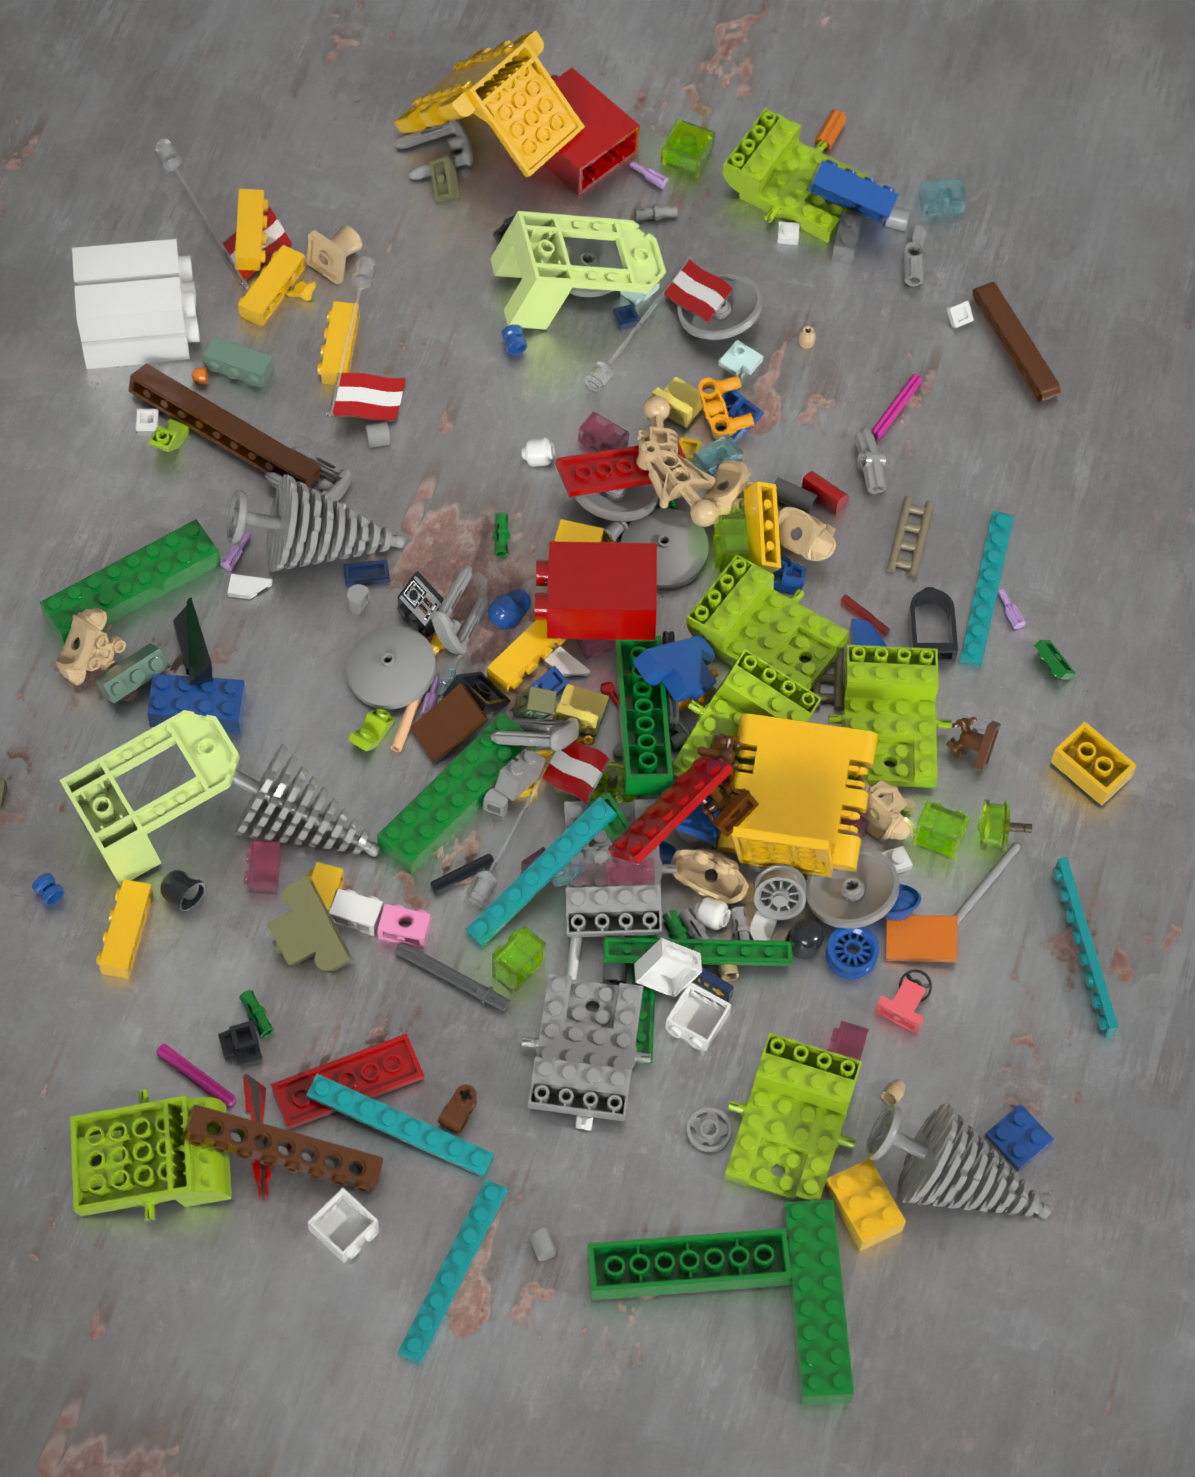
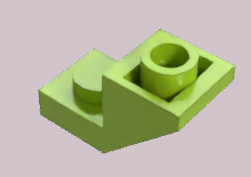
M169 419L164 428L161 426L156 428L148 445L166 452L178 449L190 432V428L180 422Z
M384 709L370 711L367 713L362 727L352 732L348 741L366 752L376 748L393 726L396 719L391 717L390 713Z

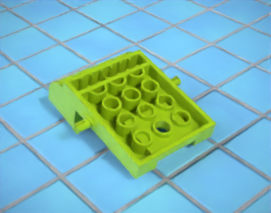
M765 108L724 162V178L734 190L739 192L740 199L768 212L764 216L766 221L769 219V222H772L776 216L786 222L800 223V229L829 243L838 231L841 214H850L852 210L838 204L830 206L826 203L829 200L807 191L816 167L822 160L825 162L826 160H831L838 164L837 167L843 170L845 168L851 169L861 178H870V176L822 153L827 147V143L823 142V140L819 141L815 148L800 142L801 125Z
M737 554L686 616V625L690 634L693 637L703 634L713 649L716 658L733 666L743 650L747 649L809 690L812 689L849 641L848 630L799 603L803 596H805L803 590L797 589L792 597H786L774 590V574ZM807 656L811 661L803 663L799 659Z
M847 645L844 661L842 715L829 714L828 724H842V727L871 731L878 735L874 767H863L867 769V775L862 777L869 785H875L880 781H884L891 786L936 788L938 780L936 732L938 728L951 729L952 727L951 719H938L936 715L935 701L939 688L938 649ZM892 761L896 766L890 768L885 766L884 762ZM849 774L848 779L854 780L859 775Z
M744 649L719 685L710 702L705 707L694 700L689 704L688 708L699 716L697 723L672 762L673 774L679 777L692 766L693 762L701 757L697 752L699 747L711 748L714 735L722 733L724 735L737 736L741 714H755L808 722L822 698L747 649ZM735 749L734 761H738L739 764L754 765L755 760L743 759L738 756L739 751L744 749ZM716 787L721 793L722 789L720 787Z
M769 1032L749 1099L745 1104L731 1100L728 1110L742 1114V1122L726 1168L724 1180L791 1202L820 1200L835 1151L839 1145L852 1149L855 1147L857 1139L843 1136V1124L862 1061ZM780 1166L784 1169L785 1173L779 1177L772 1174L771 1168Z
M139 1090V1104L70 1117L74 1212L78 1215L86 1216L144 1206L145 1220L151 1221V1219H156L154 1205L160 1202L176 1200L184 1207L232 1199L229 1152L219 1153L214 1151L213 1147L206 1145L194 1146L188 1140L183 1139L189 1111L194 1104L227 1113L226 1104L221 1100L212 1097L189 1098L187 1095L149 1102V1090ZM207 1127V1131L210 1134L217 1135L214 1127ZM101 1155L102 1162L98 1166L93 1167V1158Z

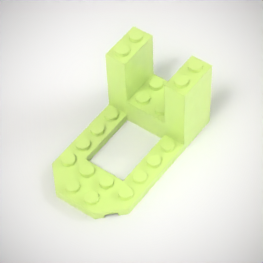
M518 211L490 259L495 276L522 278L504 308L508 326L516 324L522 328L547 329L572 288L649 293L666 273L657 239L650 233L646 235L639 230V225L633 220ZM563 237L615 241L623 269L571 265Z
M184 710L59 781L117 882L122 886L123 879L133 880L161 864L147 834L229 788L240 756L216 716H202ZM177 744L196 777L133 812L115 778Z

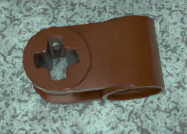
M470 1085L459 1086L449 1103L442 1110L437 1122L460 1134L477 1104L475 1088ZM470 1096V1100L466 1099L465 1102L462 1101V1098Z

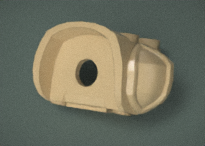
M726 460L719 465L715 474L716 481L713 489L707 490L702 498L713 502L718 509V518L713 524H722L728 520L731 513H739L738 524L745 526L743 490L753 484L748 479L752 474L751 468L745 463Z
M785 507L778 512L781 546L807 560L815 562L826 560L833 554L837 545L833 538L836 528L820 522L819 519L797 508ZM795 528L802 530V536L799 540L792 538V532Z
M99 608L85 609L83 612H78L77 615L72 616L73 622L59 658L55 661L61 674L71 683L78 686L84 682L86 670L94 671L101 667V670L106 672L117 665V662L113 660L115 652L122 653L126 648V643L121 638L116 636L109 641L107 633L102 631L107 621V614ZM79 638L80 643L74 647L75 639Z
M862 776L856 777L854 780L865 783V789L859 790L866 791L869 795L866 813L856 812L860 814V819L855 820L859 826L879 842H884L888 838L891 840H902L912 837L915 832L914 824L903 816L912 814L915 808L914 802L910 799H904L897 786H891L884 781H880L871 787Z
M703 848L700 850L684 849L676 851L672 858L671 864L676 863V874L673 873L675 878L683 885L690 886V889L700 895L713 897L731 904L742 900L748 892L749 884L741 873L739 864L732 857L721 851ZM708 869H714L718 873V879L713 883L705 879V873Z

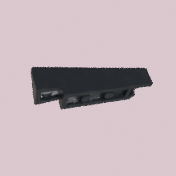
M190 597L184 609L174 618L173 626L186 675H189L190 685L213 682L210 656L192 598Z

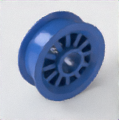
M866 927L837 928L829 937L826 948V961L834 973L846 979H859L868 975L874 969L879 955L878 940ZM854 949L857 951V954H850L847 950Z

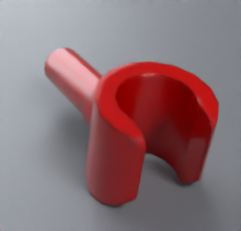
M610 681L601 683V694L610 695L619 709L614 684Z

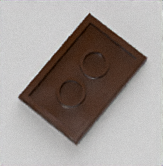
M460 683L410 728L432 760L438 763L488 718L466 687Z

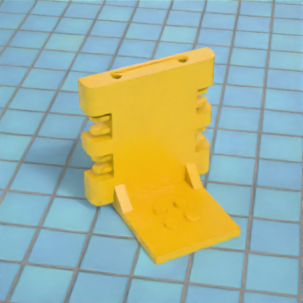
M536 30L521 35L513 43L509 39L503 41L493 50L489 46L477 50L465 61L457 62L450 74L423 97L419 96L412 101L413 106L394 121L399 131L408 135L422 131L428 126L435 127L444 124L447 120L454 121L473 113L490 125L525 177L531 176L584 128L574 110L537 58L543 51L544 44Z
M741 714L737 736L740 738L739 741L742 745L741 747L736 746V748L744 750H740L738 756L743 759L755 760L754 765L739 764L736 770L740 772H734V777H730L729 782H734L735 789L740 791L746 789L759 805L738 827H734L733 832L727 838L720 832L718 851L737 854L739 864L764 868L775 864H785L796 868L803 874L832 878L833 869L857 872L861 838L848 835L856 834L858 828L852 825L841 824V818L858 820L860 819V814L856 812L866 813L869 795L866 791L859 790L865 789V783L858 780H849L848 776L849 774L867 775V769L863 767H874L878 735L871 731L755 714ZM733 794L731 798L734 799L737 795Z

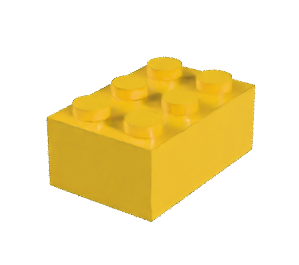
M1083 722L1054 750L1050 761L1101 806L1132 778L1137 766L1086 722Z
M870 1158L827 1178L824 1189L830 1200H834V1207L859 1252L903 1231L906 1221Z

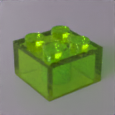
M677 118L662 147L661 164L699 177L714 148L715 132Z
M745 514L719 515L718 523H714L713 548H716L714 564L715 567H719V575L736 554L748 560L749 545Z
M926 801L917 822L911 844L955 861L970 817H967L960 811L944 808L939 803Z
M525 925L520 930L516 929L509 936L508 942L504 946H498L493 952L492 977L513 994L545 963L546 943Z

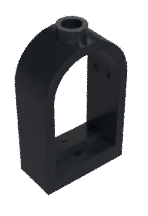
M926 587L916 593L910 603L908 612L910 648L938 649V662H955L958 653L953 600L941 590L934 587ZM928 603L935 604L945 611L948 621L949 643H917L915 609L918 606Z

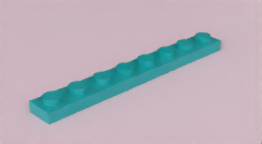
M997 511L992 512L959 660L960 663L977 667L982 666L1014 515Z
M599 797L466 930L484 947L617 816V813Z
M1067 857L1058 858L1056 866L1053 868V876L1055 881L1059 882V896L1061 901L1065 902L1067 908L1065 910L1066 920L1068 923H1071L1073 928L1072 940L1079 948V963L1084 965L1085 983L1087 987L1091 988V1003L1093 1008H1097L1098 1026L1100 1030L1104 1031L1105 1038L1115 1036L1119 1026Z
M316 1074L306 1095L308 1099L483 1178L494 1157L492 1152L319 1074Z
M488 1179L485 1180L398 1351L399 1356L421 1366L508 1193V1188Z

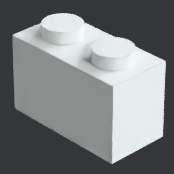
M338 889L329 913L335 925L375 936L383 912V902L374 896L365 897L358 895L350 889Z

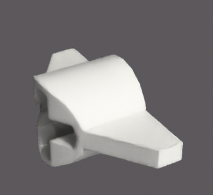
M577 1115L575 1128L591 1131L594 1117Z

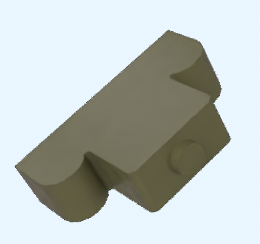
M304 876L288 885L282 893V899L293 910L268 924L275 939L273 945L279 954H283L289 965H298L315 955L317 967L324 971H335L354 961L312 878Z

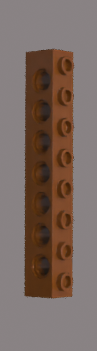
M196 1104L189 1111L183 1139L188 1140L194 1146L206 1145L213 1147L212 1149L219 1153L231 1152L241 1159H256L266 1166H281L287 1172L297 1173L299 1171L308 1174L307 1176L312 1179L324 1178L331 1180V1183L334 1185H349L355 1187L356 1191L364 1193L371 1192L378 1185L384 1158ZM207 1127H214L217 1135L210 1134L207 1131ZM230 1134H238L241 1138V1141H234L231 1138ZM254 1140L262 1141L264 1148L257 1147ZM278 1146L285 1147L288 1155L281 1154ZM302 1153L309 1154L311 1162L305 1161ZM325 1160L333 1161L335 1168L328 1167ZM349 1166H354L358 1170V1175L352 1174Z

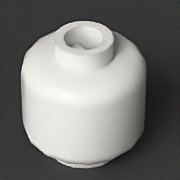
M547 438L529 439L526 442V446L522 448L523 460H527L531 467L549 465L552 459H555L553 442H550Z
M705 897L701 902H697L694 908V915H696L697 921L706 928L719 930L729 922L731 912L726 902L713 897Z

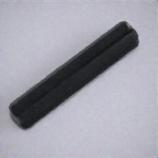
M486 854L431 881L430 886L434 893H439L495 865V860L491 854Z

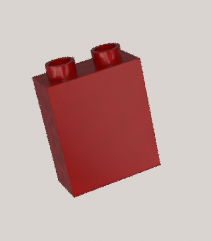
M570 68L559 77L556 74L550 77L574 110L584 128L543 165L577 195H580L638 152L640 125L574 68Z
M549 541V559H536V586L548 587L547 593H535V620H547V638L656 640L657 543Z

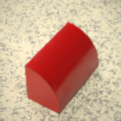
M810 471L803 477L801 488L817 494V503L834 515L849 501L848 494L816 472Z

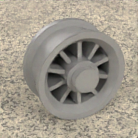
M775 864L764 868L755 880L754 903L756 908L764 916L775 920H786L795 917L805 906L806 880L799 870L789 865Z

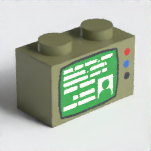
M531 686L516 695L514 717L545 719L556 712L558 706L556 692Z

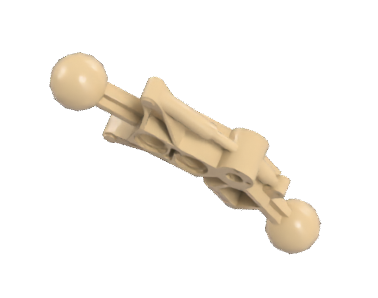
M659 395L651 396L643 405V413L651 421V426L649 430H640L638 432L639 454L637 465L641 469L649 471L648 475L660 499V507L667 508L669 501L683 496L691 506L690 516L692 521L700 527L711 526L718 518V509L710 500L701 499L695 491L699 489H713L716 480L713 476L701 471L686 458L678 455V435L674 430L664 428L663 421L670 414L669 402Z

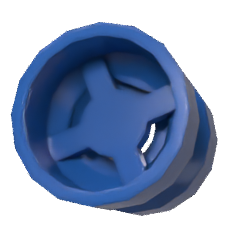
M509 325L502 330L503 340L506 342L505 346L509 354H519L527 348L520 325Z
M51 873L39 876L32 884L33 890L42 896L41 900L46 906L57 903L65 894L64 889L55 883V878Z

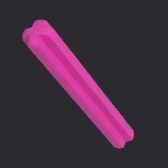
M917 374L911 375L871 429L875 439H880L920 386L922 381L920 376Z
M161 1044L157 1049V1056L213 1098L221 1100L226 1104L227 1108L234 1104L236 1101L235 1095L168 1045Z

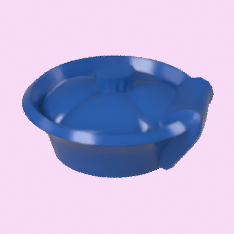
M899 883L898 898L884 918L891 921H901L909 918L921 902V896L916 889Z

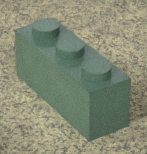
M216 336L212 337L203 354L204 367L209 371L227 375L231 379L245 381L252 386L264 388L274 369L273 356Z
M149 643L95 678L94 681L103 697L115 703L151 680L153 674H160L168 669L170 665L161 649Z

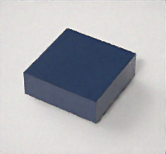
M633 304L613 309V315L620 330L640 324V319Z

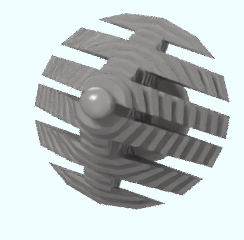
M286 474L281 478V482L279 481L276 488V495L273 498L270 515L247 512L248 499L246 493L242 490L234 492L229 506L227 518L228 542L238 543L244 533L245 525L268 528L266 548L268 567L272 572L280 571L283 567L284 569L295 568L297 563L299 567L307 566L310 562L312 564H319L323 560L326 562L334 561L337 557L339 559H346L350 554L353 557L361 556L364 550L367 555L373 554L378 546L379 551L384 552L388 551L390 546L402 548L405 544L404 536L392 535L391 529L383 526L380 532L378 522L371 520L368 525V519L360 513L356 517V512L349 507L343 509V504L336 500L332 502L331 498L324 494L320 496L317 490L311 487L308 489L306 484L300 481L296 482L293 477Z
M281 744L280 748H278L260 782L238 770L235 771L232 783L253 795L243 812L234 835H243L261 803L265 800L249 837L256 838L259 836L275 807L278 806L264 835L265 839L272 840L276 831L278 832L289 812L291 814L280 834L278 842L286 843L300 819H303L304 822L302 821L293 844L301 845L314 825L316 829L310 837L308 847H316L323 833L327 831L329 834L322 846L323 849H331L336 838H340L341 841L337 848L339 852H345L349 844L352 843L354 844L352 854L359 855L361 850L367 852L372 857H376L379 854L381 846L374 841L367 840L369 833L365 829H363L360 836L355 834L359 826L355 818L349 824L348 829L343 827L349 815L345 808L341 810L335 822L331 821L339 804L334 797L327 805L325 812L322 815L319 814L329 792L324 786L315 797L310 808L306 807L318 785V780L314 776L311 777L309 783L305 786L297 802L295 801L308 773L303 766L298 770L290 787H288L285 795H283L298 761L293 754L282 769L273 787H270L288 750L284 744Z
M945 1103L940 1105L937 1111L935 1109L928 1116L914 1139L898 1132L902 1115L901 1109L896 1105L890 1104L886 1106L876 1119L867 1140L865 1153L868 1158L878 1160L887 1153L891 1145L907 1152L903 1163L905 1167L900 1174L898 1186H900L898 1197H900L899 1200L901 1202H916L921 1205L931 1204L937 1207L946 1206L948 1208H962L964 1210L975 1209L987 1212L989 1209L991 1210L990 1212L1003 1213L1005 1210L1006 1214L1014 1215L1020 1212L1021 1216L1026 1217L1036 1213L1037 1216L1043 1219L1050 1215L1051 1206L1044 1202L1041 1203L1040 1196L1035 1190L1029 1191V1184L1024 1179L1019 1180L1018 1173L1014 1169L1009 1168L1008 1163L1003 1158H1000L998 1153L981 1136H978V1133L968 1125L962 1116L957 1115L956 1110L951 1105Z

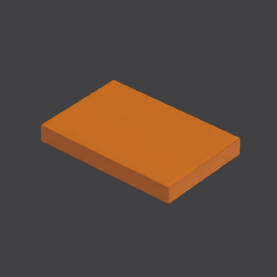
M911 915L909 918L901 921L887 919L886 961L957 962L958 916Z

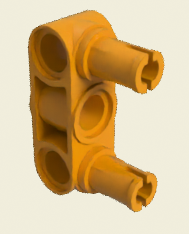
M738 375L723 380L708 377L699 382L698 387L703 411L714 439L723 442L728 440L737 430L754 426L751 413L735 418L728 417L722 395L725 392L742 388ZM707 388L713 389L711 393L704 392ZM719 426L726 427L723 431L716 430Z

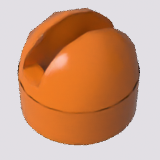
M206 367L196 368L192 372V379L196 384L204 385L208 383Z

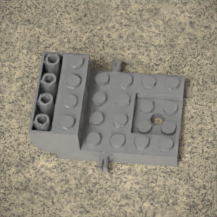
M657 799L617 802L616 804L629 824H631ZM583 801L564 802L565 831L589 808V803L586 805ZM602 830L555 876H564L566 882L567 937L662 935L660 881L662 874H676V863L662 864L659 855V845L638 865L612 856L608 851L612 842L605 831Z
M548 973L540 1032L537 1038L522 1036L521 1046L532 1047L536 1051L528 1100L529 1109L625 1122L632 1068L636 1062L650 1064L651 1053L637 1052L636 1047L643 986L620 983L618 986L573 980L572 976ZM590 1001L597 1002L599 1009L596 1012H590L586 1009V1004Z

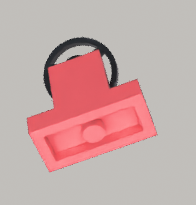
M918 969L907 971L899 981V990L893 1001L881 996L875 1013L918 1034L924 1017L914 1011L919 1002L926 1000L932 992V981L928 974ZM917 972L924 975L929 984H922L920 980L913 979L909 973ZM925 988H929L928 994L924 998H922L924 993L926 992Z

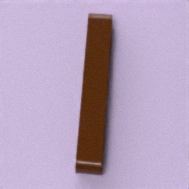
M990 282L974 288L972 294L975 303L1036 400L1041 403L1059 396L1061 388L1057 379L997 284Z

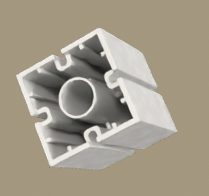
M176 239L72 248L74 283L79 284V286H74L76 319L81 342H85L82 343L87 369L190 360L189 343L200 342L198 319L196 316L195 284L193 281L191 256H179Z

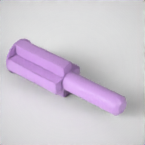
M635 162L630 163L631 168L644 174L645 179L662 189L667 185L668 177L652 168L647 170Z
M249 531L245 532L236 547L232 545L221 561L220 565L224 569L231 571L242 556L243 551L241 550L251 537Z
M999 589L998 593L1006 606L1005 613L1013 628L1017 630L1024 627L1026 622L1017 605L1011 603L1004 589Z
M435 675L430 691L425 695L421 716L425 715L437 704L438 695L436 691L440 678L438 675Z

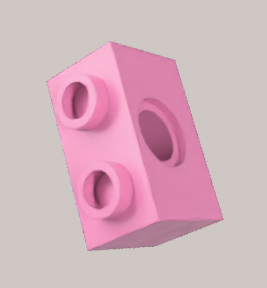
M385 904L378 926V939L395 943L404 942L410 946L424 949L431 926V914L421 909H406L399 904ZM402 922L410 923L407 927L400 926Z

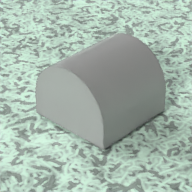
M894 206L890 217L886 220L885 226L905 231L911 216V210Z
M387 422L365 425L369 448L390 445Z
M356 584L348 589L347 601L350 612L359 616L369 602L370 595L368 587Z
M495 788L490 789L483 799L484 810L505 817L508 811V797Z
M546 1227L530 1235L531 1243L539 1261L556 1257L557 1252Z

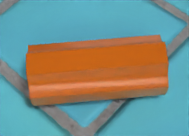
M837 109L831 110L815 138L814 145L817 146L819 141L823 140V142L827 143V147L823 151H829L843 128L847 116Z

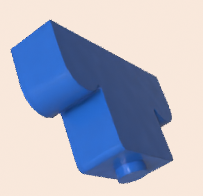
M703 634L648 648L633 661L647 683L657 685L662 681L675 702L688 699L697 700L716 683V679L707 667L715 659V653Z

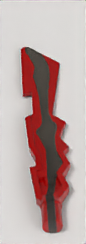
M245 1074L243 1081L246 1112H251V1120L263 1123L266 1087L248 1074ZM254 1140L257 1147L264 1148L262 1141ZM255 1159V1162L252 1163L255 1183L258 1187L259 1199H267L269 1197L268 1182L272 1177L269 1170L270 1166L263 1165L259 1160Z

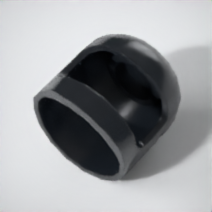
M173 870L164 877L160 886V892L163 898L181 911H187L203 899L206 893V884L200 879L189 878L188 874L182 870ZM199 885L195 898L191 900L184 898L189 889Z
M800 919L789 930L785 941H789L791 936L792 942L796 949L792 948V955L803 959L811 958L818 953L823 943L824 931L822 926L814 919Z

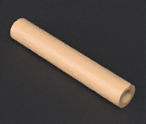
M422 697L407 705L390 747L393 751H402Z

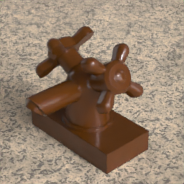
M976 717L958 719L952 724V728L961 726L962 733L960 734V739L956 741L952 737L946 743V746L956 754L958 759H961L962 755L967 754L963 749L964 747L978 751L974 768L983 770L988 766L1001 723L990 722L986 727L985 734L978 733L976 728L970 729V725L977 721Z
M720 733L712 737L711 748L699 747L697 752L700 756L729 763L733 769L739 765L738 761H734L736 746L741 747L742 743L739 741L740 738L738 736L734 737ZM732 772L722 783L729 782V778L734 777V772Z
M734 782L719 784L717 787L722 789L721 793L717 788L710 793L714 799L713 802L708 803L706 798L702 801L703 813L709 817V820L726 838L733 832L734 827H738L759 805L746 789L742 791L735 789ZM733 793L737 796L734 799H732L730 797V794ZM718 810L720 814L715 818L712 812Z

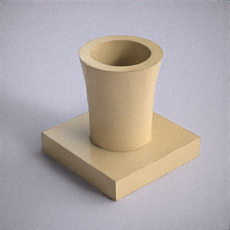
M342 226L329 240L316 230H313L308 236L306 264L336 285H339L344 280L346 257L362 248V242L358 233L349 226Z

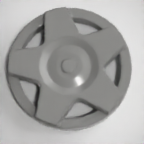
M706 1107L695 1111L690 1116L687 1122L686 1133L692 1146L698 1150L717 1152L728 1144L732 1134V1125L724 1112L716 1108ZM703 1113H707L704 1119L697 1117ZM718 1116H720L725 1121V1123H719ZM690 1127L696 1131L693 1137L691 1134ZM727 1135L725 1140L721 1143L720 1137ZM707 1143L710 1147L703 1146L702 1144Z

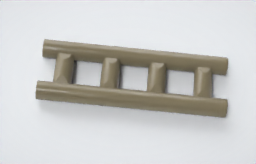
M905 496L886 571L894 573L896 567L909 570L908 576L910 578H916L934 503L926 501L924 507L912 504V497ZM909 513L922 515L920 525L907 522ZM905 531L918 533L916 543L903 540ZM900 549L913 551L912 560L899 559Z
M844 647L832 662L835 663L834 674L823 673L812 687V692L822 698L820 702L834 703V710L838 711L843 709ZM821 682L834 683V694L821 693ZM820 702L817 705L816 709L820 708Z

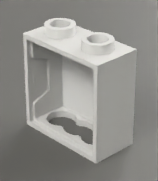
M663 938L659 939L634 964L636 983L674 998L702 973L701 953Z
M690 983L666 1019L665 1029L673 1037H681L688 1041L693 1048L703 1049L707 1052L728 1018L732 1004Z
M342 1188L308 1221V1228L344 1263L348 1258L353 1259L360 1252L362 1244L366 1241L370 1242L376 1237L379 1224L378 1220Z

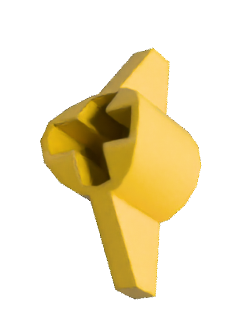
M301 281L296 284L294 289L286 292V295L289 297H300L304 301H309L316 283L312 281L306 284Z

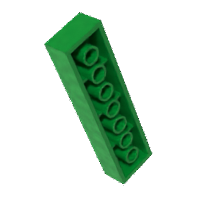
M197 519L40 601L42 614L64 646L71 629L73 615H77L78 612H83L85 609H102L107 614V621L104 626L106 627L220 566L219 550ZM76 638L74 643L80 641V639Z
M656 636V640H615V666L625 795H661L673 783L665 685L662 681L657 685L647 683L633 663L646 649L662 645L661 636Z
M501 713L377 834V843L381 846V850L411 875L483 805L486 793L490 789L495 788L500 770L511 760H515V757L526 747L536 751V746L497 744L491 740V734L498 730L526 732L504 713Z
M834 1200L784 1202L782 1218L783 1228H786L792 1273L789 1290L801 1405L851 1402L854 1389Z
M786 1228L588 1243L587 1246L591 1301L790 1285L792 1277Z

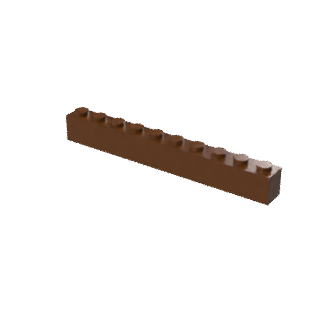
M146 363L130 375V393L262 472H273L282 477L285 474L289 475L296 482L300 481L306 484L308 489L310 487L313 488L319 483L321 466Z

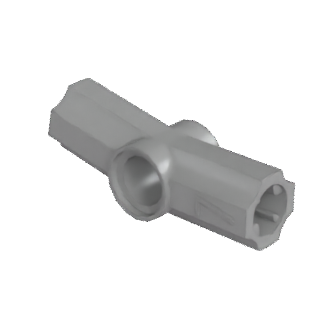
M919 225L909 227L902 259L905 283L909 286H917L923 283L922 255L927 230Z
M863 430L854 436L859 452L857 464L859 469L864 471L867 491H869V494H877L887 489L883 471L886 457L883 452L878 451L871 430Z

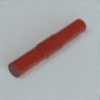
M847 594L841 598V602L857 613L863 620L870 622L884 636L889 633L890 628Z

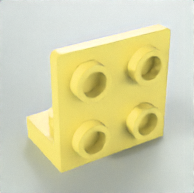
M675 377L664 391L657 387L652 393V396L659 395L669 402L670 414L668 418L686 429L703 410L699 390L678 377Z
M567 684L557 710L553 713V720H568L571 717H575L579 721L580 732L596 736L609 701V696Z

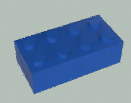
M831 160L821 161L814 171L807 191L881 224L890 217L899 195L894 192L895 189L886 185L881 187L875 184L876 181L869 177L861 178L851 169L845 168L843 170L837 167L838 164Z
M153 674L147 711L150 727H155L186 710L197 715L216 716L225 732L241 733L246 698L244 680L213 678V682L190 685L189 676Z

